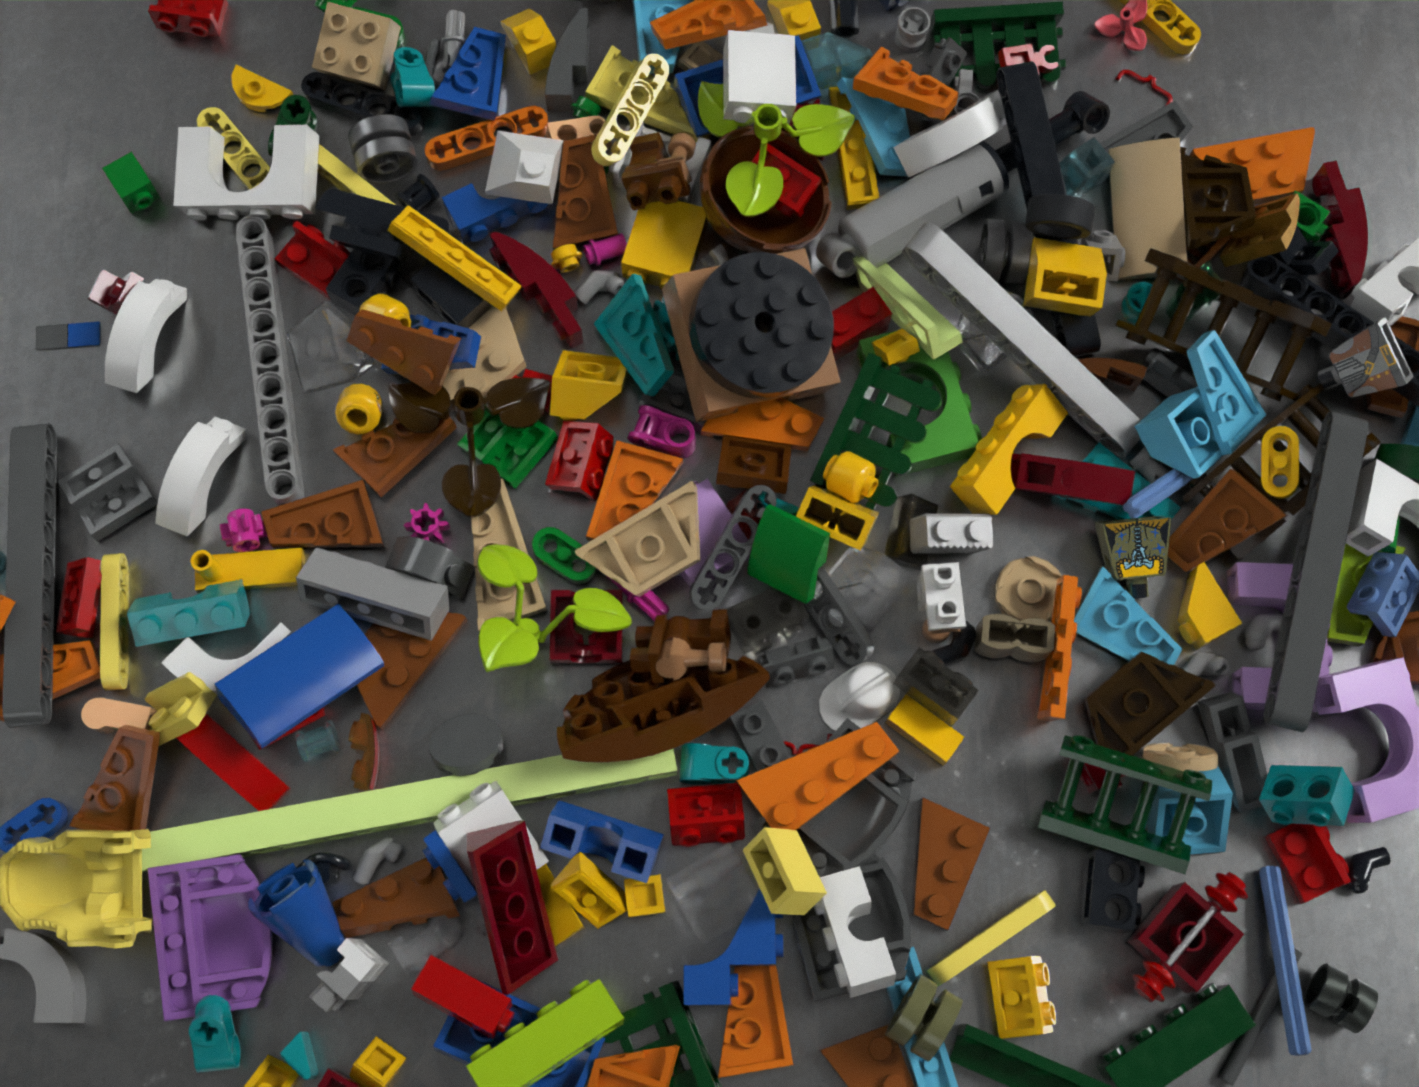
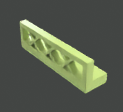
M862 255L852 258L857 268L856 275L860 289L865 292L874 287L893 313L891 319L901 329L903 328L915 337L918 345L933 360L963 343L961 332L887 263L876 268Z

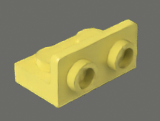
M187 672L149 692L145 697V701L157 710L148 724L151 726L149 730L160 732L159 746L197 728L217 696L206 686L203 680L191 672Z

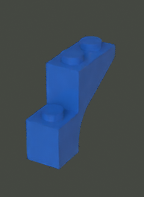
M760 889L727 950L710 962L699 965H684L685 1006H731V997L739 996L738 973L731 974V967L776 966V957H784L783 934H776L775 918H783V914H771Z

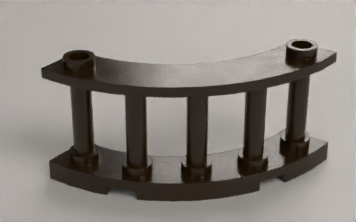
M1150 248L1145 262L1157 267L1155 270L1157 277L1135 325L1118 319L1115 326L1128 331L1125 338L1145 345L1148 340L1188 357L1186 352L1188 348L1175 342L1197 294H1202L1203 290L1206 289L1219 295L1217 301L1220 303L1207 332L1215 330L1220 337L1232 309H1237L1238 304L1256 310L1254 314L1256 321L1236 361V366L1244 379L1251 384L1263 388L1260 394L1280 402L1282 396L1296 401L1298 394L1283 387L1306 337L1310 338L1313 332L1326 337L1332 324L1317 315L1276 300L1269 306L1270 300L1253 294L1254 292L1227 280L1221 281L1207 275V271L1178 257ZM1176 277L1185 280L1182 285L1185 289L1163 337L1149 332L1148 328L1170 280L1174 281ZM1277 318L1292 324L1290 330L1293 333L1269 382L1248 374L1247 371L1269 324H1274Z
M1321 383L1314 388L1310 384L1306 385L1297 393L1296 402L1252 436L1208 475L1204 472L1200 477L1192 479L1187 484L1191 490L1182 498L1188 502L1199 493L1205 498L1214 488L1211 483L1229 467H1232L1285 513L1288 511L1294 516L1306 504L1312 472L1310 473L1299 461V488L1301 491L1289 501L1286 498L1277 499L1269 496L1264 491L1261 477L1242 456L1260 441L1262 442L1264 434L1269 429L1280 426L1287 420L1317 450L1320 432L1300 410L1306 406L1323 423L1325 416L1330 410L1317 397L1324 390ZM1372 432L1367 435L1363 457L1381 443ZM1280 440L1274 444V449L1278 452L1287 449ZM1282 519L1235 545L1231 549L1232 553L1241 560L1287 521Z

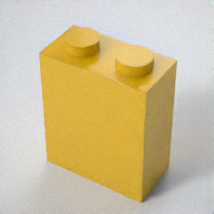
M677 200V203L666 205L660 201L648 203L645 209L638 210L621 261L622 277L628 280L632 274L641 275L644 285L646 283L658 286L662 290L672 275L694 271L708 226V219L704 208Z
M815 484L808 487L796 517L829 532L831 538L861 551L867 542L879 512L859 503H850Z

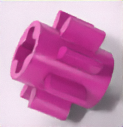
M424 503L423 509L418 511L411 509V522L404 523L406 531L414 532L410 537H417L434 543L438 541L443 544L442 533L450 529L447 521H440L444 517L443 510L439 508L433 512L427 503ZM431 521L432 525H429L428 531L424 532L421 528H425L426 522Z
M251 509L234 510L227 515L228 523L219 525L222 540L226 542L227 547L233 546V550L236 552L253 551L260 546L259 538L267 537L261 515H254Z

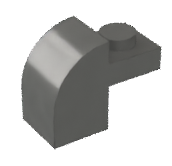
M410 536L397 537L385 566L387 569L448 586V595L454 598H463L475 567L453 555L454 551L444 546Z

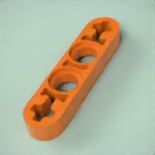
M527 106L497 116L495 120L488 119L436 136L426 143L424 150L427 162L433 169L443 171L493 155L496 141L494 132L500 127H508L512 133L544 137L546 135L547 123H549L547 113L539 106ZM535 118L539 122V126L533 127L529 120ZM518 122L520 124V128L522 129L521 133L517 132L516 123ZM469 137H476L481 141L480 145L472 150L463 147V142ZM454 143H457L459 151L458 154H455V150L452 145ZM442 149L445 157L439 158L436 150Z

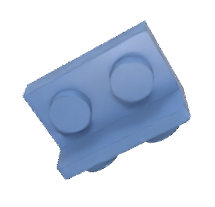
M1374 553L1347 605V609L1353 614L1368 615L1383 636L1396 638L1419 592V571L1405 554Z

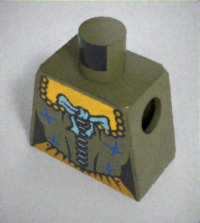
M1160 515L1095 522V529L1106 570L1115 580L1126 579L1127 592L1134 599L1149 597L1148 577L1166 574L1171 518Z

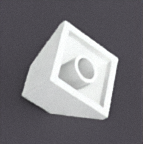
M497 131L485 193L493 196L552 204L564 140Z

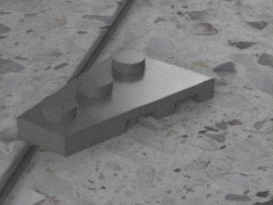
M1173 101L1099 143L1091 152L1110 179L1108 153L1110 148L1166 138L1180 137L1181 142L1193 126L1176 101Z

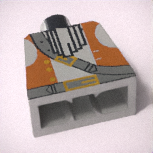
M1386 317L1379 319L1329 353L1333 365L1318 371L1320 383L1325 390L1342 384L1349 397L1400 387L1407 384L1414 377Z

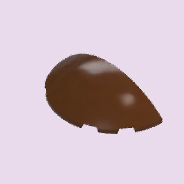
M742 656L738 661L726 658L725 672H712L708 665L688 667L680 679L664 678L663 683H652L651 672L633 673L630 660L625 661L593 678L592 689L585 694H575L568 701L563 709L565 718L563 725L557 727L559 750L563 759L582 762H616L652 756L676 748L700 737L736 713L770 679L769 672L754 660Z

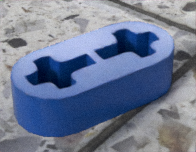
M51 798L37 800L0 827V849L7 853L16 845L9 843L13 839V834L11 833L13 830L24 832L29 828L27 832L20 836V841L27 838L51 837L67 822L68 811L66 806L62 802ZM45 808L56 809L52 814L54 820L52 823L41 821L37 825L35 824L44 818L45 813L43 810Z

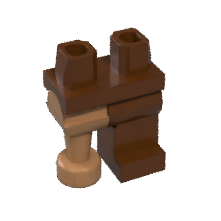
M659 132L634 137L630 145L632 151L631 160L621 177L631 209L634 211L645 209L648 203L657 201L665 205L677 203L679 197L689 196L691 187L688 183L692 182V177L686 161L693 157L696 149V142L693 137L686 133L674 134L668 146V152L671 157L667 153Z
M727 609L713 610L711 618L689 619L684 616H674L668 619L667 615H656L654 626H637L635 632L636 648H631L630 652L632 672H651L652 683H663L664 678L680 679L688 667L708 665L712 672H725L726 657L729 655L731 644Z

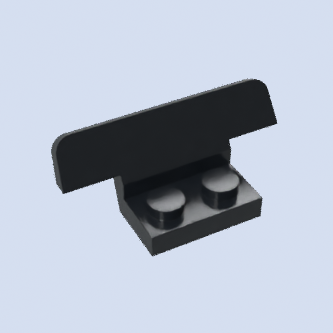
M328 189L323 193L315 209L346 217L343 227L332 225L329 239L341 246L405 263L410 246L387 231L391 222L405 207L337 189ZM417 211L449 233V223L445 218Z

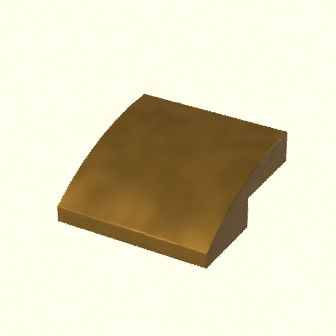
M1292 194L1254 206L1256 212L1254 225L1232 234L1231 240L1220 255L1224 266H1232L1287 250L1298 221L1300 206L1298 194Z

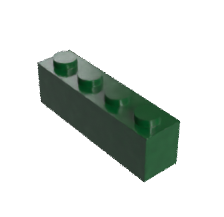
M1210 983L1194 994L1197 1000L1187 1007L1180 1003L1164 1014L1167 1020L1157 1027H1154L1151 1023L1134 1033L1133 1036L1136 1041L1124 1048L1122 1044H1119L1102 1055L1105 1061L1096 1068L1105 1082L1112 1087H1165L1256 1026V1024L1230 985L1216 987L1214 983Z

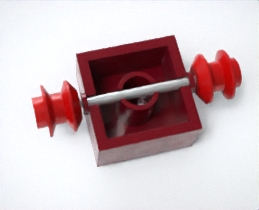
M1227 872L1226 875L1216 873L1215 877L1219 882L1216 887L1210 885L1205 887L1209 899L1208 902L1186 882L1173 885L1127 940L1131 946L1148 960L1143 962L1146 969L1143 976L1132 975L1136 982L1134 989L1143 998L1151 1003L1155 999L1164 1002L1165 999L1161 991L1165 987L1174 989L1175 985L1184 993L1198 992L1244 936L1241 930L1221 914V911L1236 913L1238 909L1234 903L1237 898L1247 900L1248 898L1244 890L1246 885L1239 877L1230 872Z

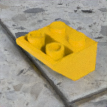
M1034 237L1032 239L1023 306L1089 317L1101 310L1107 277L1102 249Z

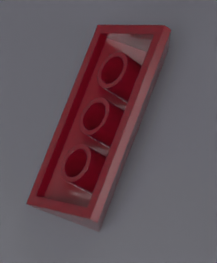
M522 820L467 833V854L501 991L504 995H509L558 961L526 824Z

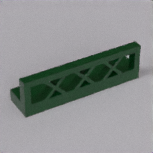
M969 1024L959 1025L949 1053L950 1062L1008 1087H1112Z

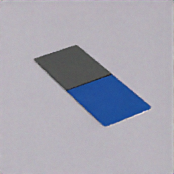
M99 321L36 327V350L100 345Z

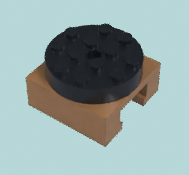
M805 248L778 254L754 252L739 255L719 266L674 274L662 288L696 422L735 414L738 412V407L785 397L786 400L793 401L824 394L841 383L831 347L834 330L832 309L825 291L812 275ZM755 320H761L766 326H770L767 328V333H763L756 328Z

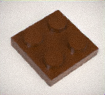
M723 435L716 484L726 485L734 489H749L757 485H764L769 487L774 493L786 494L792 445Z

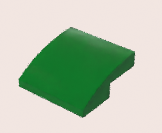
M485 411L481 422L474 425L476 462L495 466L500 478L510 487L516 489L555 443L558 436L554 430L540 421L528 428L515 429L505 426L500 421L499 414L491 416ZM466 433L457 445L469 455Z
M769 504L763 512L755 534L747 574L807 604L815 595L818 569L826 563L830 533Z

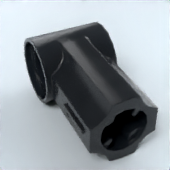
M828 0L831 35H835L838 38H850L858 34V0Z

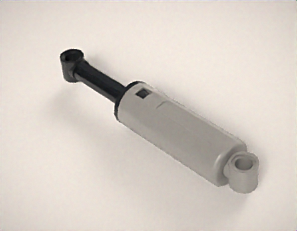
M1085 91L1073 93L1065 102L1063 111L1049 119L1055 145L1076 133L1079 134L1085 131L1088 134H1095L1100 132L1106 126L1110 117L1108 105ZM981 141L954 157L927 169L840 219L838 224L839 234H827L817 244L816 257L818 261L840 278L849 277L857 271L852 259L856 256L860 257L862 255L878 268L902 254L903 248L924 223H932L944 230L1006 194L1009 190V177L1007 173L1017 168L1011 141L996 150L987 142Z

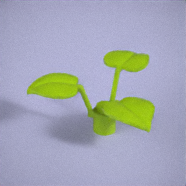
M702 81L699 87V114L703 125L710 133L717 137H723L739 127L751 126L754 123V133L761 140L758 165L749 161L738 163L731 168L726 178L728 197L740 214L745 217H753L765 213L777 203L782 194V173L775 167H764L767 143L778 138L781 128H784L792 137H799V145L804 152L816 157H823L833 154L840 148L855 119L853 114L841 108L823 104H811L800 108L794 113L792 118L794 130L787 123V118H782L780 109L776 105L767 103L753 111L752 117L745 123H739L735 120L724 119L723 84Z
M500 544L483 547L477 560L478 570L487 582L503 588L515 585L517 589L513 622L507 618L494 617L486 620L480 628L478 646L486 672L503 667L519 666L534 660L539 651L538 642L544 643L546 637L571 613H574V621L578 626L595 632L622 630L632 624L630 615L613 595L598 588H584L574 594V605L567 606L543 631H540L539 625L534 620L529 618L521 619L524 594L522 583H531L537 578V567L530 556L515 547Z

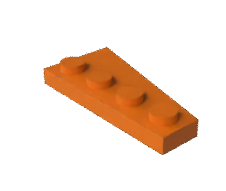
M1062 575L1057 579L1051 618V623L1055 625L1054 651L1045 659L1037 719L1056 721L1065 719L1068 681L1072 667L1071 649L1077 632V623L1074 622L1075 608H1079L1082 596V588L1077 587L1078 577Z
M875 722L738 779L736 782L770 828L798 830L896 756L900 751L878 722Z

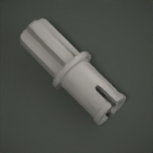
M454 9L449 10L446 16L445 37L441 41V45L444 47L443 73L451 68L466 41L464 39L465 14Z

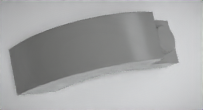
M5 928L4 937L0 936V961H14L23 966L31 975L36 988L33 1023H85L86 987L81 970L72 955L61 944L48 936L32 931Z

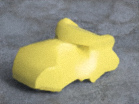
M149 829L131 831L66 830L55 837V840L47 837H35L17 842L0 859V906L19 930L44 929L56 932V937L65 941L68 947L99 946L114 949L132 947L137 933L150 934L152 931V919L143 917L142 849L151 848Z

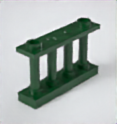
M1065 735L1059 755L1070 758L1058 801L1050 802L1046 800L1038 828L1186 874L1190 862L1191 846L1186 845L1182 840L1196 797L1209 801L1213 780L1207 779L1204 774L1195 770H1177L1096 745L1091 739L1084 736L1075 735L1070 737ZM1084 763L1106 769L1095 810L1090 814L1076 810L1072 806ZM1121 774L1144 781L1131 824L1127 825L1111 821L1109 818ZM1158 786L1181 793L1168 835L1163 837L1148 833L1145 829Z

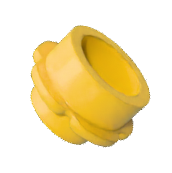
M575 244L560 246L550 254L553 260L551 266L555 269H560L561 273L571 272L579 267V261L583 254L577 250Z

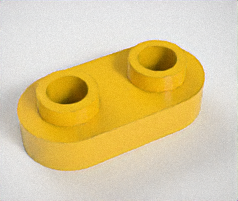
M1276 426L1269 429L1264 434L1261 443V483L1264 491L1269 496L1277 499L1291 496L1299 486V439L1292 429L1285 426ZM1284 440L1288 443V447L1285 451L1278 452L1274 449L1275 442ZM1278 475H1283L1288 481L1285 486L1277 487L1273 484L1274 478Z

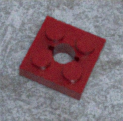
M551 590L550 623L567 606L574 605L573 596L576 592L571 590ZM604 590L613 595L623 605L622 590ZM571 613L550 633V663H622L623 629L610 632H594L588 635L589 645H584V637L576 632L574 613Z

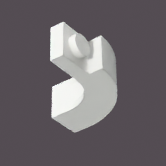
M998 90L986 95L950 118L912 135L893 147L907 176L911 177L940 164L1003 129L1002 126L1007 123Z
M155 279L150 284L139 281L131 289L118 311L110 333L105 357L106 384L138 393L154 377V352L159 333L168 317L187 300V288L175 285L168 280Z
M214 417L207 424L197 422L179 445L165 474L159 493L155 524L188 536L206 518L207 499L212 481L224 460L245 440V428L218 417Z
M280 623L250 653L233 660H221L211 657L197 643L187 637L161 663L177 678L187 672L193 673L196 677L203 680L206 686L218 697L215 687L216 682L292 634V632L283 623Z

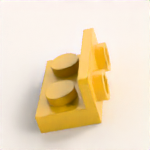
M1027 956L987 962L999 1038L1005 1039L1052 1033V1025L1056 1024V1012L1052 1001H1048L1046 986L1050 984V975L1046 963H1042L1041 956Z

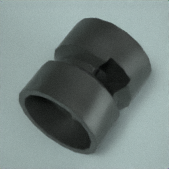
M1325 963L1313 975L1305 993L1304 1005L1323 1017L1333 1015V1020L1336 1024L1353 1033H1359L1368 1024L1374 1013L1378 1001V991L1358 979L1349 981L1347 973Z

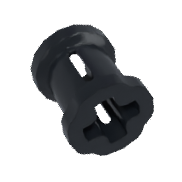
M422 173L416 177L417 181L404 192L398 191L395 194L397 201L402 207L406 208L409 205L418 211L430 200L436 201L440 197L433 183Z

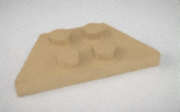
M492 306L469 327V329L476 331L481 336L475 368L448 371L443 387L448 391L450 400L454 399L456 392L464 387L476 388L481 392L483 398H487V393L491 387L500 381L512 379L527 367L507 308L501 312Z
M690 481L578 548L575 550L576 555L638 597L700 561L698 491L696 484Z

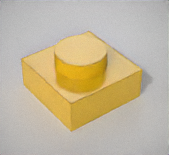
M903 328L872 342L875 354L881 357L888 365L903 363L909 359V356L920 352L917 339Z
M661 874L650 876L647 883L632 878L624 879L628 918L666 913Z

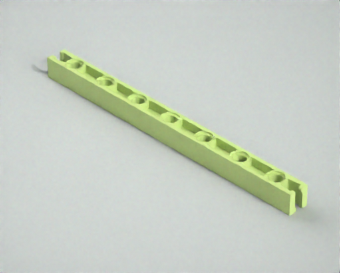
M674 749L652 756L616 762H582L563 759L562 755L488 768L470 775L445 776L150 831L151 848L142 849V872H147L148 874L147 868L237 854H241L242 857H248L434 822L438 819V814L443 809L452 804L460 805L470 798V793L476 787L483 783L491 784L494 781L498 782L514 807L678 776Z

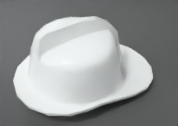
M878 662L858 664L833 680L823 690L819 700V712L823 721L834 731L847 718L858 727L863 728L874 723L896 706L900 696V684L895 674L885 665Z

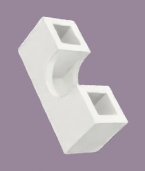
M1419 238L1411 245L1404 244L1397 251L1391 262H1382L1375 270L1372 278L1369 280L1366 278L1362 279L1352 292L1354 300L1350 307L1374 323L1386 317L1391 326L1400 319L1413 296V293L1409 290L1419 295Z
M860 866L820 877L827 894L814 905L817 916L823 914L827 927L823 928L822 932L828 951L835 950L839 962L834 965V970L840 988L846 986L849 996L852 998L894 986L896 972L884 937L872 941H862L854 937L848 929V925L854 919L868 915L871 911L872 901Z

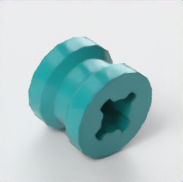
M1138 282L1133 284L1127 291L1120 306L1123 316L1128 321L1136 323L1153 286L1152 284Z

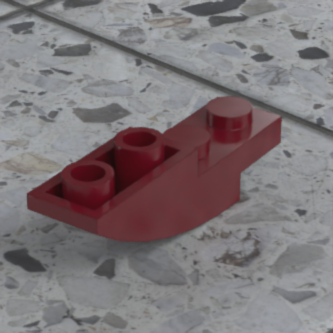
M1336 160L1323 163L1312 178V188L1314 194L1319 197L1322 207L1330 211L1324 220L1325 225L1329 226V229L1322 236L1320 242L1333 241L1339 251L1329 262L1331 270L1330 280L1333 287L1337 288L1340 299H1344L1352 293L1360 282L1365 268L1368 250V224L1360 187L1346 189Z
M499 232L491 233L490 238L493 247L489 249V252L498 267L504 265L509 273L507 276L521 285L518 292L522 294L526 302L535 298L542 313L546 314L549 312L554 320L551 323L552 328L560 341L566 339L571 349L582 344V329L572 315V312L578 310L577 298L568 283L554 267L526 245Z
M1013 453L1010 464L1011 478L1015 490L1116 505H1124L1132 496L1136 472L1105 465L1024 453Z

